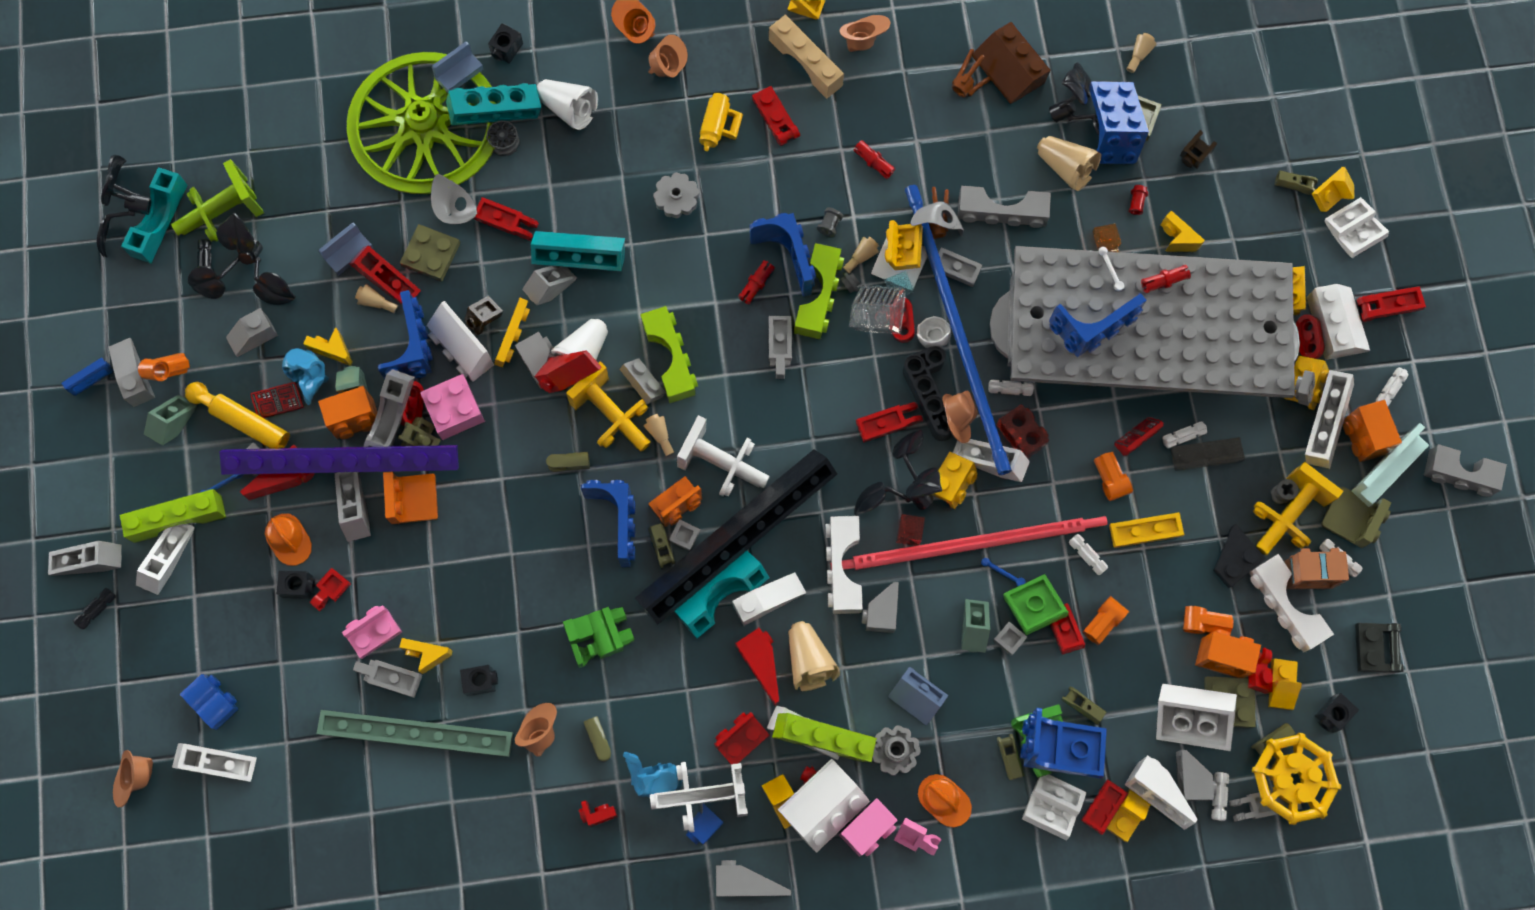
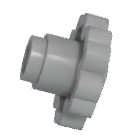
M676 172L671 177L663 176L656 183L657 191L653 194L657 209L664 210L667 217L679 218L682 213L690 215L692 210L696 209L699 190L696 182L689 181L686 174Z
M897 725L893 730L885 727L876 734L877 744H875L872 760L874 763H880V770L882 772L888 773L891 776L896 775L899 771L906 774L916 766L915 757L920 754L921 750L918 739L911 738V731ZM892 747L899 748L900 752L898 755L891 753Z

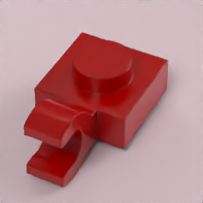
M331 568L316 584L320 591L309 603L320 612L327 604L329 598L336 602L351 583Z
M1262 648V653H1259L1256 671L1248 676V688L1264 694L1273 692L1272 669L1267 667L1272 660L1271 650Z

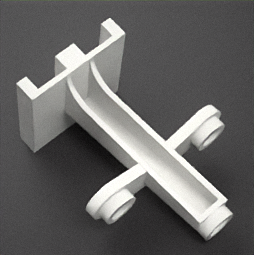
M698 415L677 455V467L686 471L692 457L696 456L729 472L719 493L723 497L724 495L729 497L734 487V484L731 483L734 475L758 488H764L770 476L742 461L744 455L749 456L755 444L751 442V439L747 437L737 458L702 440L706 432L707 419Z
M681 762V765H677L676 768L678 780H683L684 790L650 795L652 810L686 805L687 815H683L684 831L689 830V832H695L692 804L735 799L737 817L747 816L748 814L745 804L741 763L731 764L733 783L689 789L686 762Z

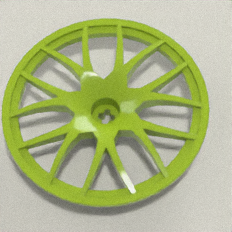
M420 52L390 60L373 71L362 82L351 101L347 116V136L351 150L363 170L377 182L390 189L411 194L431 193L434 178H414L425 157L435 176L439 174L431 154L434 142L444 144L459 163L460 167L443 175L457 185L475 175L486 164L494 151V148L488 142L487 131L495 122L485 123L487 124V129L483 141L467 139L448 131L447 127L451 125L447 107L442 106V103L447 99L448 93L444 89L440 90L441 85L435 80V77L433 88L429 95L423 98L416 95L413 65L435 64L447 54ZM408 66V92L387 79L386 76ZM480 72L470 79L477 87H492ZM382 81L405 101V107L398 110L387 108L369 98L368 94ZM365 101L385 115V117L359 123L360 113ZM419 111H423L422 116L417 115ZM385 126L399 127L397 134L378 144L363 147L359 130ZM415 143L417 146L416 157L408 177L403 178L388 172L405 147ZM454 144L479 148L464 163ZM393 148L383 168L378 166L367 154Z

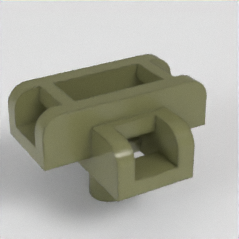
M416 417L412 424L406 422L402 435L398 437V439L403 441L401 446H438L441 441L431 435L435 427L434 424L421 417Z

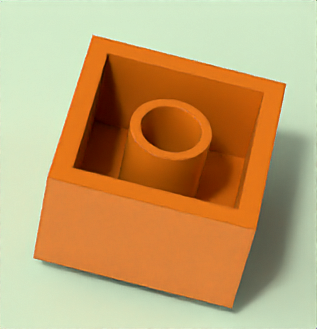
M364 386L318 401L325 425L337 439H348L359 431H371L378 412L374 399Z
M1385 400L1360 406L1344 419V431L1350 437L1353 454L1358 457L1359 462L1386 455L1402 443Z
M1217 629L1216 632L1213 631L1201 638L1195 666L1236 678H1245L1256 671L1261 645L1254 643L1252 638L1240 636V638L1232 637L1230 632Z

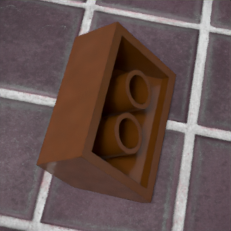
M1012 22L994 31L972 53L975 61L981 55L985 56L979 66L1010 104L1044 85L1051 71Z

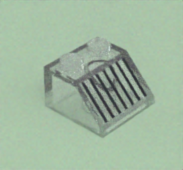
M862 285L852 303L849 327L857 331L901 334L906 289Z

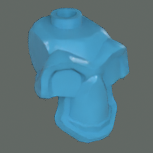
M295 348L285 354L282 362L283 372L289 379L299 384L304 395V401L308 406L311 404V400H313L320 386L329 380L328 376L325 375V364L310 350L305 351Z
M624 752L623 757L631 775V785L634 786L639 797L650 798V795L654 793L680 790L682 780H678L676 765L672 763H658L653 767L642 768V764L636 754Z

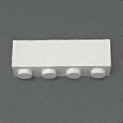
M1329 370L1305 452L1307 464L1330 469L1354 387L1353 374Z

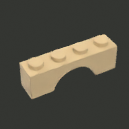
M786 14L769 27V41L783 55L789 54L793 56L804 67L811 79L812 85L826 99L843 86L844 73Z

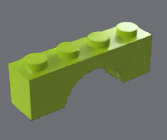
M815 243L810 266L813 265L815 275L822 286V292L813 302L799 306L794 334L821 339L822 332L827 333L829 320L826 319L827 311L832 312L834 304L831 294L832 291H837L839 283L836 273L837 270L842 271L844 263L840 248Z
M664 306L640 314L648 342L662 344L673 356L670 368L661 376L669 403L695 396V387H698L697 380L694 374L690 375L689 373L690 360L687 353H682L680 346H683L684 343L680 332L675 333L673 326L677 325L673 312L669 313L667 307Z
M211 489L121 514L120 520L124 538L136 543L157 537L161 531L176 525L187 523L204 524L225 518L226 514L222 495Z
M778 713L772 738L823 749L859 762H872L877 739L790 713Z

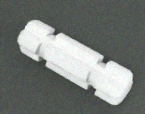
M1400 367L1397 368L1381 392L1383 394L1380 393L1377 397L1376 402L1385 400L1387 406H1389L1391 403L1390 399L1395 397L1403 385L1401 382H1405L1407 379L1408 371Z
M990 380L988 391L990 393L1001 392V394L1011 395L1022 393L1024 396H1031L1034 391V385L1031 382L1021 384L1018 381L1002 380V382H999V380Z
M1203 422L1193 424L1194 427L1190 425L1173 432L1174 435L1170 433L1163 436V444L1167 448H1172L1177 445L1176 443L1182 444L1195 439L1196 435L1198 437L1205 435L1207 427Z
M1079 534L1075 535L1070 539L1069 544L1078 550L1077 553L1089 566H1093L1092 569L1097 575H1101L1107 570L1108 565L1103 560H1099V555L1088 543H1084L1085 540Z
M1326 539L1322 542L1319 549L1322 552H1329L1331 548H1335V544L1331 540ZM1347 555L1348 573L1350 576L1356 577L1363 568L1357 562L1353 563V559Z
M1217 772L1214 774L1217 794L1214 795V800H1212L1214 809H1212L1211 818L1216 821H1225L1227 815L1225 807H1227L1228 787H1226V784H1229V774Z

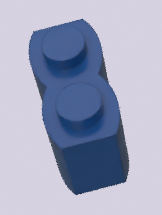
M201 674L180 695L210 728L217 730L239 710L235 705L237 700L229 692L224 694L219 688L221 683L212 674L209 677Z

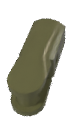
M1282 170L1278 171L1275 180L1276 186L1296 190L1307 195H1312L1311 193L1316 190L1314 186L1318 183L1316 177L1298 175Z
M588 452L552 454L546 459L548 468L552 472L590 469Z
M664 525L650 526L648 531L660 567L663 568V565L671 562L675 564ZM668 549L669 554L660 556L659 551Z
M1070 686L1068 688L1069 693L1066 697H1062V701L1098 725L1105 716L1106 711L1085 697L1077 689ZM1077 697L1083 701L1080 706L1074 703Z
M598 716L584 721V726L591 744H593L597 758L603 762L609 760L611 750Z
M1285 723L1257 741L1251 748H1255L1261 756L1265 749L1263 744L1270 738L1279 739L1294 736L1296 733L1288 723Z
M1009 734V737L1003 739L997 737L998 747L1008 779L1013 780L1024 777L1013 734ZM1012 747L1013 753L1006 755L1004 748Z

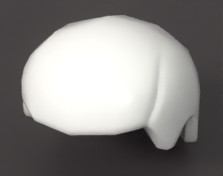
M932 316L926 318L918 324V340L925 348L932 346L942 348L950 340L951 326L940 317Z

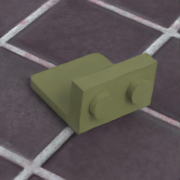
M1341 487L1340 489L1344 492L1337 500L1330 504L1321 522L1322 527L1360 548H1364L1370 543L1374 544L1381 534V531L1378 530L1381 523L1384 524L1390 516L1391 511L1388 509L1392 502L1382 498L1368 507L1351 490Z

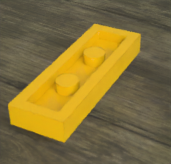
M519 298L494 365L503 368L505 361L510 363L514 352L513 349H510L513 341L518 342L522 329L518 327L521 320L526 322L530 309L526 308L528 300Z
M1179 512L1111 523L1109 525L1114 548L1178 538L1185 535Z

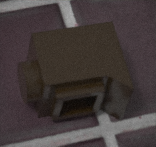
M1201 130L1184 147L1180 154L1182 162L1189 168L1195 167L1198 169L1217 145L1215 141L1210 146L1200 139L1203 135ZM1196 149L1202 155L1197 157L1191 151Z

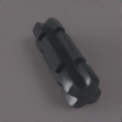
M208 239L198 240L197 267H211V242Z
M105 588L99 594L100 597H96L82 611L83 614H79L73 620L75 625L85 629L90 624V620H94L107 607L106 604L111 603L116 598V595L110 589Z

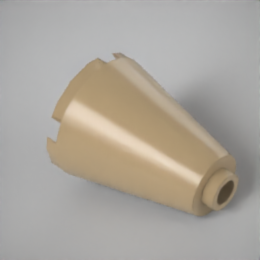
M1053 136L1042 138L1037 146L1038 155L1071 189L1080 191L1092 178L1089 174L1092 169L1097 170L1101 161V153L1097 152V150Z
M804 621L794 623L788 631L795 689L797 690L800 687L801 691L814 690L825 686V681L829 678L832 681L836 680L840 676L839 667L811 624Z

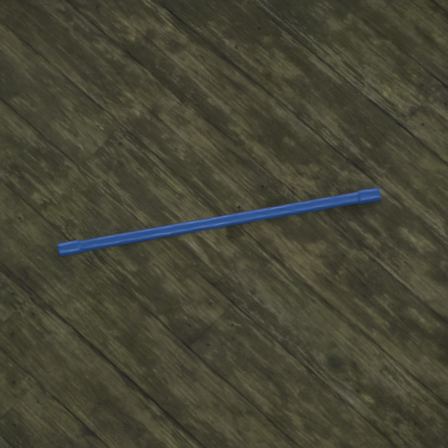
M910 185L905 188V193L909 205L915 214L918 209L923 207V201L918 186ZM929 223L921 224L923 226L922 241L992 450V457L998 475L1008 474L1012 469L1007 454L1003 449Z

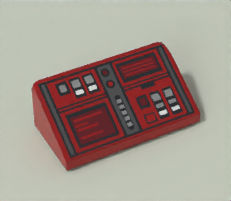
M296 382L250 394L256 414L263 418L304 408L300 386Z
M1148 417L1118 439L1114 445L1123 456H1127L1160 431L1164 423L1161 420Z

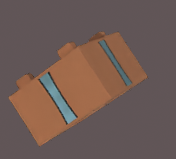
M1302 548L1300 552L1291 555L1289 559L1284 561L1292 573L1287 582L1286 589H1333L1349 580L1346 552H1340L1339 548H1331L1329 552H1310L1309 548Z

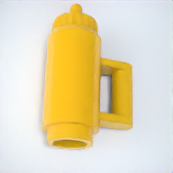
M714 93L709 98L699 141L704 145L705 151L716 147L718 141L721 140V136L733 140L737 139L743 114L730 109L729 97L721 93ZM727 115L733 117L730 131L724 129Z

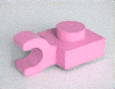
M905 818L894 841L915 852L920 847L928 854L934 855L941 838L933 834L926 835V828Z

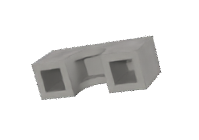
M1439 444L1429 450L1424 476L1430 477L1432 481L1437 483L1447 482L1461 490L1477 491L1478 495L1490 497L1502 490L1507 464L1483 458L1474 463L1473 472H1469L1460 464L1461 451Z

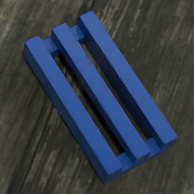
M101 357L61 384L65 390L76 396L111 374L114 370Z

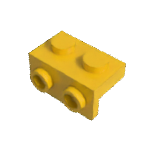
M895 220L889 221V229L886 231L888 249L885 250V260L894 270L920 268L923 231L921 224L916 226L911 224L898 225Z
M1298 356L1294 366L1295 385L1298 376L1303 377L1305 370L1315 373L1314 395L1308 406L1309 409L1314 410L1317 403L1321 401L1322 390L1326 383L1329 369L1324 360ZM1295 396L1293 398H1284L1286 400L1299 401Z
M949 451L938 470L940 472L942 492L931 495L948 502L951 508L956 509L957 505L964 501L966 490L970 484L972 485L975 482L978 473L974 462Z

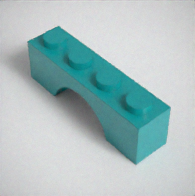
M158 167L149 186L150 197L152 198L150 213L145 215L137 226L129 228L121 245L130 257L152 263L188 186L178 173Z
M745 551L674 612L686 628L698 638L715 624V609L723 598L737 591L750 592L757 589L770 577L762 564L748 551Z

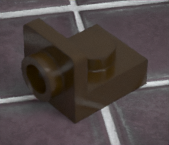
M488 295L467 308L464 321L471 330L480 335L483 333L484 326L502 316L503 310Z

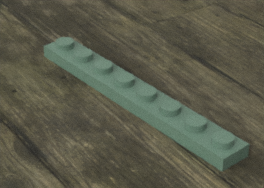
M327 710L320 711L316 733L324 736L510 757L514 735L513 732Z

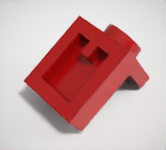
M586 800L581 802L582 808L579 809L582 822H587L590 827L618 817L614 806L609 807L608 804H604L594 808L595 813H591L588 802Z

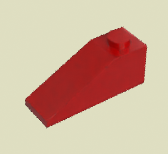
M368 245L363 247L349 263L366 279L400 304H402L400 292L409 290L414 298L421 291Z
M585 350L550 357L534 377L538 380L543 390L548 393L558 392L599 371L601 365Z
M315 473L259 474L240 493L248 500H253L299 486L303 482L306 483L313 478Z
M759 627L736 642L735 645L776 706L779 704L773 647L771 645L774 641L767 631L762 632Z

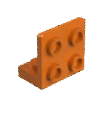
M393 471L383 472L385 518L391 524L438 519L435 474L397 477Z
M684 476L649 502L648 505L665 527L669 524L673 526L678 523L679 519H682V514L688 510L691 512L701 505V488L698 485L694 487L687 477Z

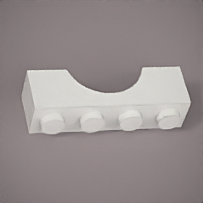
M859 516L830 517V524H825L826 538H830V547H826V560L832 563V570H827V584H832V593H828V607L833 608V614L861 613L862 586L852 582L845 575L842 568L843 555L849 548L857 545L860 540Z
M1279 554L1249 572L1252 584L1261 590L1265 596V603L1269 608L1274 609L1279 616L1278 621L1280 625L1289 631L1292 635L1293 644L1298 649H1301L1303 653L1334 635L1320 614H1303L1291 605L1287 597L1286 586L1292 573Z

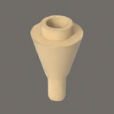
M1148 33L1137 35L1132 59L1126 69L1127 71L1134 73L1139 63L1157 45L1152 35Z
M863 237L852 259L843 269L850 274L858 264L879 253L877 249L879 247L878 243L871 237L868 239Z
M368 284L364 287L360 286L356 293L355 299L358 300V305L383 308L394 314L398 309V305L385 300L382 295Z
M658 414L650 416L646 419L647 423L644 427L660 443L666 456L673 454L674 450L668 440L664 416L659 417Z

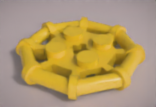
M1303 733L1267 740L1266 747L1255 767H1252V773L1255 775L1261 796L1260 803L1262 806H1267L1288 820V823L1291 825L1316 818L1324 819L1328 816L1327 811L1338 790H1341V784L1338 782L1331 758L1333 756L1332 753L1306 738ZM1293 746L1292 754L1283 755L1281 748ZM1303 748L1316 755L1317 758L1311 760L1302 754ZM1272 756H1274L1276 761L1270 770L1266 767ZM1321 764H1323L1327 781H1322L1323 774L1318 768ZM1291 774H1298L1300 776V783L1294 785V779L1291 777ZM1265 776H1269L1270 781H1273L1274 787H1272L1273 792L1271 793ZM1320 788L1327 789L1319 803L1315 798ZM1277 797L1289 804L1288 809L1275 801ZM1307 802L1311 808L1298 812V804Z

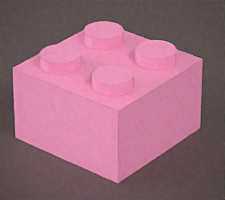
M463 374L420 392L436 431L442 440L485 422Z
M876 798L839 836L859 857L863 854L869 856L879 846L876 841L881 836L884 839L887 838L896 829L894 823L898 820Z

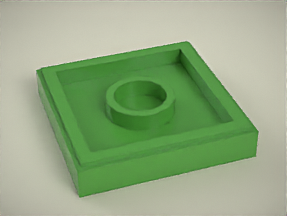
M1045 574L1003 594V598L1025 635H1029L1068 616L1069 613Z

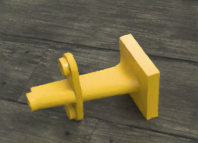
M600 361L601 369L578 381L566 392L569 404L577 410L587 400H590L613 423L597 441L600 447L604 446L607 448L615 440L613 436L619 430L642 452L651 442L630 419L635 415L638 417L642 416L647 411L648 406L641 399L624 414L601 389L609 380L607 367Z
M1306 462L1302 463L1286 478L1294 481L1300 490L1281 514H1278L1262 502H1257L1254 505L1255 509L1253 512L1261 519L1268 518L1274 522L1257 543V549L1262 554L1268 555L1286 532L1292 537L1291 542L1301 549L1308 547L1311 540L1295 527L1293 523L1313 499L1325 507L1337 500L1344 491Z

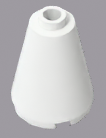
M547 79L537 85L540 102L570 127L581 130L591 122L593 118L590 116L592 110L596 111L598 106V94L591 87Z
M600 319L588 320L551 350L549 358L587 350L597 360L608 334L606 324Z

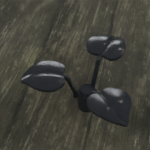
M1079 62L1074 64L1073 69L1066 74L1062 85L1069 88L1074 95L1050 106V114L1056 123L1068 118L1069 122L1076 119H1092L1095 130L1099 135V122L1095 114L1073 115L1076 112V106L1073 101L1078 99L1082 105H1086L1088 98L1091 97L1089 86L1092 81Z
M112 155L110 158L105 184L101 193V202L104 206H108L111 195L125 199L124 208H127L129 211L106 214L105 218L101 220L97 233V248L101 255L106 258L108 257L106 255L105 242L111 218L122 216L135 217L136 213L149 215L152 203L151 197L133 193L115 184L119 171L126 162L119 155ZM114 188L117 189V190H119V191H121V192H123V193H125V194H127V195H123V194H120V193L115 192V191H114Z
M233 213L220 224L216 235L219 242L229 250L237 249V258L219 275H216L215 271L209 266H199L191 271L187 279L189 286L197 293L207 298L216 299L221 297L226 289L225 284L220 279L239 261L246 265L255 263L254 280L257 283L253 286V291L259 299L269 304L281 305L293 301L296 297L291 292L288 284L279 275L272 272H264L259 276V263L261 259L258 256L262 252L263 247L259 241L253 238L247 226L236 213Z
M921 429L903 437L894 446L892 452L895 459L903 457L915 480L907 488L906 495L889 486L884 487L882 482L874 483L867 487L859 496L855 505V516L869 512L879 506L884 500L886 492H891L905 499L907 503L912 501L919 510H924L931 505L934 499L931 494L942 492L940 472L937 468H929L917 476L909 462L908 456L918 451L922 445L924 433Z

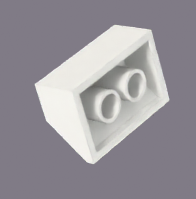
M1333 284L1315 288L1307 296V301L1312 316L1317 317L1321 323L1325 345L1323 353L1325 360L1369 352L1370 348L1351 287Z
M443 301L427 324L431 332L428 336L435 345L439 343L444 348L442 353L450 362L454 360L459 365L456 367L458 372L463 374L465 378L468 376L473 382L493 367L494 364L484 346L448 304Z
M1162 684L1158 702L1156 740L1231 751L1237 694Z
M831 759L794 793L778 811L800 837L817 853L870 801L855 782Z

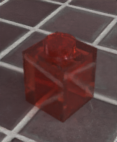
M901 514L896 543L920 545L925 518Z

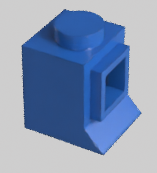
M703 803V813L698 812L693 818L695 832H688L686 836L696 845L699 841L704 845L723 824V821Z

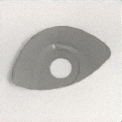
M440 174L434 177L431 188V205L437 218L448 224H462L473 219L477 214V209L470 195L462 187ZM459 197H464L467 203L463 211H458L455 207V202Z
M935 202L923 206L917 210L911 219L912 226L935 223L948 229H958L961 236L964 232L957 215L945 202ZM942 212L949 217V219L952 221L951 223H947L943 220L941 216Z

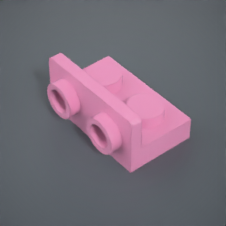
M383 605L371 608L366 612L367 616L361 620H353L346 625V630L342 632L361 659L402 633L388 609Z

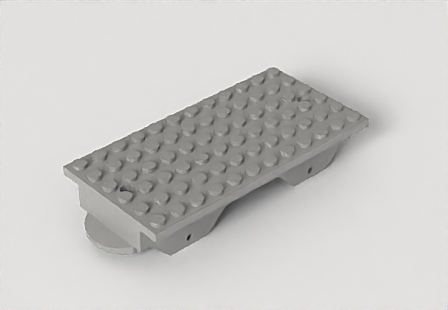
M1015 246L1014 271L1010 279V291L999 298L992 310L989 323L991 339L996 349L1008 358V366H1011V381L1293 398L1295 396L1294 362L1298 357L1300 340L1298 328L1293 319V263L1107 252L1119 281L1124 283L1122 291H1116L1114 289L1115 282L1099 251ZM1185 264L1188 266V269H1185V271L1190 270V279L1174 283L1170 288L1162 287L1149 293L1144 292L1146 287L1142 288L1141 279L1160 274V271L1164 269L1169 271ZM1140 293L1147 300L1142 307L1143 312L1137 316L1138 319L1129 327L1123 325L1118 329L1120 332L1112 339L1108 340L1105 338L1100 342L1101 345L1091 353L1086 351L1078 358L1074 353H1070L1066 349L1064 340L1060 335H1056L1049 325V319L1055 307L1059 304L1077 321L1096 323L1106 318Z

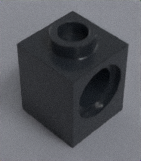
M502 23L488 45L491 55L496 60H503L510 64L523 45V40L520 32Z
M278 571L276 589L278 596L281 598L311 599V593H314L316 586L313 575L307 571ZM297 580H301V587L297 590H293V583Z
M490 665L460 670L464 695L473 696L496 691L495 685L498 684L497 671L493 670ZM480 674H484L486 676L485 683L482 686H476L475 678Z
M1342 693L1333 695L1317 712L1315 717L1319 720L1318 723L1323 729L1334 733L1341 731L1359 709ZM1332 709H1335V710L1338 711V713H1339V719H1338V721L1335 720V719L1332 717V715H1331Z

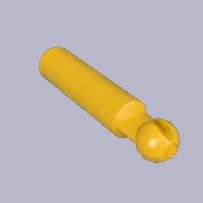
M201 382L190 383L185 388V397L190 403L206 405L209 407V414L268 448L279 449L285 448L290 438L289 432L223 394H218L217 396L210 394L207 387Z

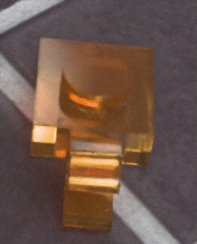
M1116 223L1094 227L1092 232L1098 251L1099 248L1106 247L1108 252H1119L1118 247L1121 246L1122 242Z

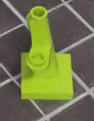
M231 159L224 162L223 165L233 183L232 185L204 203L195 187L189 189L190 192L187 193V196L193 205L196 204L197 208L171 224L178 236L181 234L186 235L201 225L206 224L207 229H205V233L211 242L214 240L216 242L219 241L216 235L217 230L211 220L241 203H244L256 217L264 214L263 209L255 201L257 197L254 191L246 183L248 181L247 177Z

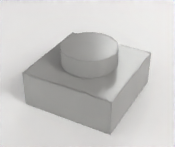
M679 519L669 538V542L687 551H691L700 533V529Z
M1008 622L993 641L1012 656L1026 640L1027 636L1012 623Z

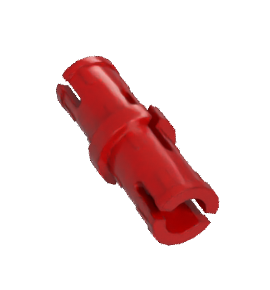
M863 140L855 146L853 151L861 156L870 168L873 167L885 179H888L894 173L893 171L896 168L882 158L880 152H875Z
M763 260L755 274L750 275L748 278L749 282L738 295L742 302L745 299L744 303L750 304L759 289L762 290L764 288V282L775 269L771 263L767 267L768 261Z
M1186 264L1169 271L1164 269L1160 271V274L1141 279L1142 288L1146 287L1144 289L1145 293L1162 287L1170 288L1174 283L1190 279V270L1185 271V269H1188Z

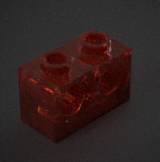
M1020 404L1001 417L996 426L1012 447L1021 450L1028 459L1046 447L1049 442V435L1042 426L1039 427L1034 421L1035 417L1031 410L1024 408ZM1012 419H1020L1023 426L1014 425ZM1026 437H1034L1037 444H1029Z

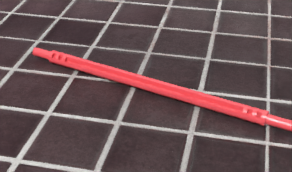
M1103 516L1085 520L1083 518L853 556V559L842 560L843 570L851 568L855 570L1084 532L1088 528L1107 525V518Z

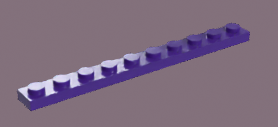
M458 445L225 449L219 451L221 475L443 471L459 469Z

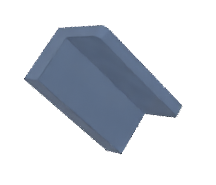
M464 42L432 65L435 80L447 93L449 90L459 88L484 70L483 65L471 53L470 45L467 42Z
M351 223L318 251L326 263L339 276L351 266L349 263L363 247L368 245L373 249V246L359 231L358 227Z
M909 667L888 697L923 724L927 725L949 695Z

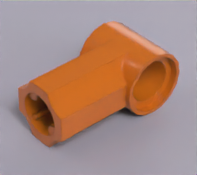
M184 353L156 359H144L139 363L138 373L144 379L164 381L168 377L187 373L188 368H190L189 360Z
M1113 452L1102 454L1094 459V463L1103 481V491L1109 501L1133 492L1130 479L1126 474L1122 473Z
M1112 596L1102 604L1097 611L1098 614L1083 631L1085 636L1097 645L1107 637L1114 626H1118L1129 612Z
M1186 606L1183 631L1193 634L1216 632L1217 629L1231 633L1234 620L1232 615L1209 612L1206 608L1198 606Z

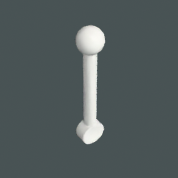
M1099 248V254L1103 256L1115 282L1114 289L1122 291L1124 283L1119 281L1107 255V248Z

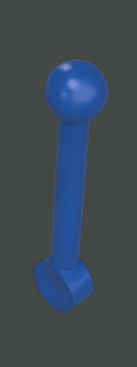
M234 474L208 490H217L231 481L243 477L244 474Z
M988 558L981 560V564L984 567H990L1016 583L1017 587L1026 583L1024 578H1016L992 564Z

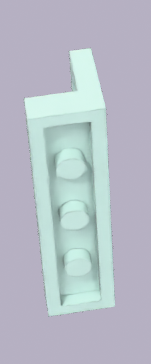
M1421 423L1407 432L1401 439L1402 443L1387 453L1351 490L1368 507L1373 505L1429 446L1419 436L1425 429Z

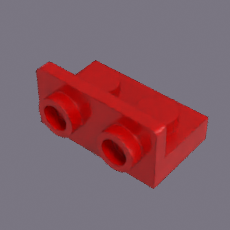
M743 712L733 721L735 723L733 728L729 731L725 728L715 737L717 740L714 743L715 747L730 764H739L770 736L752 712L747 715Z

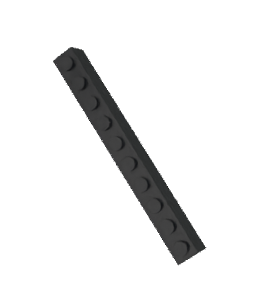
M813 449L636 596V601L657 625L826 485L837 475L828 458Z

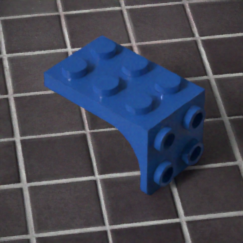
M1091 82L1089 90L1099 122V143L1097 152L1101 153L1099 164L1136 163L1149 131L1134 83Z
M781 213L776 215L775 218L755 220L750 224V243L758 244L773 241L783 245L791 255L802 296L812 295V287H815V270L813 265L809 266V250L807 245H803L802 238L804 234L801 224L797 225L794 213Z
M408 290L400 292L409 333V345L400 358L378 365V371L384 379L386 374L392 369L414 376L415 379L423 378L428 373H432L430 361L433 360V354L426 339H429L427 328L422 322V318H424L423 309L419 305L417 297L413 298Z
M1140 293L1106 318L1096 323L1077 321L1059 304L1055 307L1049 319V325L1051 330L1056 335H1060L1064 340L1066 349L1070 353H1074L1078 358L1086 351H1089V353L1095 351L1101 345L1100 342L1105 338L1108 340L1112 339L1120 332L1118 329L1123 325H1126V327L1132 325L1138 319L1137 316L1143 312L1142 307L1147 300Z
M588 480L586 484H581V491L585 499L607 500L618 508V560L621 567H631V560H635V546L633 541H631V537H635V523L631 515L636 514V502L634 495L631 494L629 484L624 483L623 480H611L610 483Z
M1036 708L1023 723L1022 733L1026 735V742L1022 744L1020 756L1021 759H1024V767L1102 779L1104 777L1107 728L1047 719L1042 716V708Z

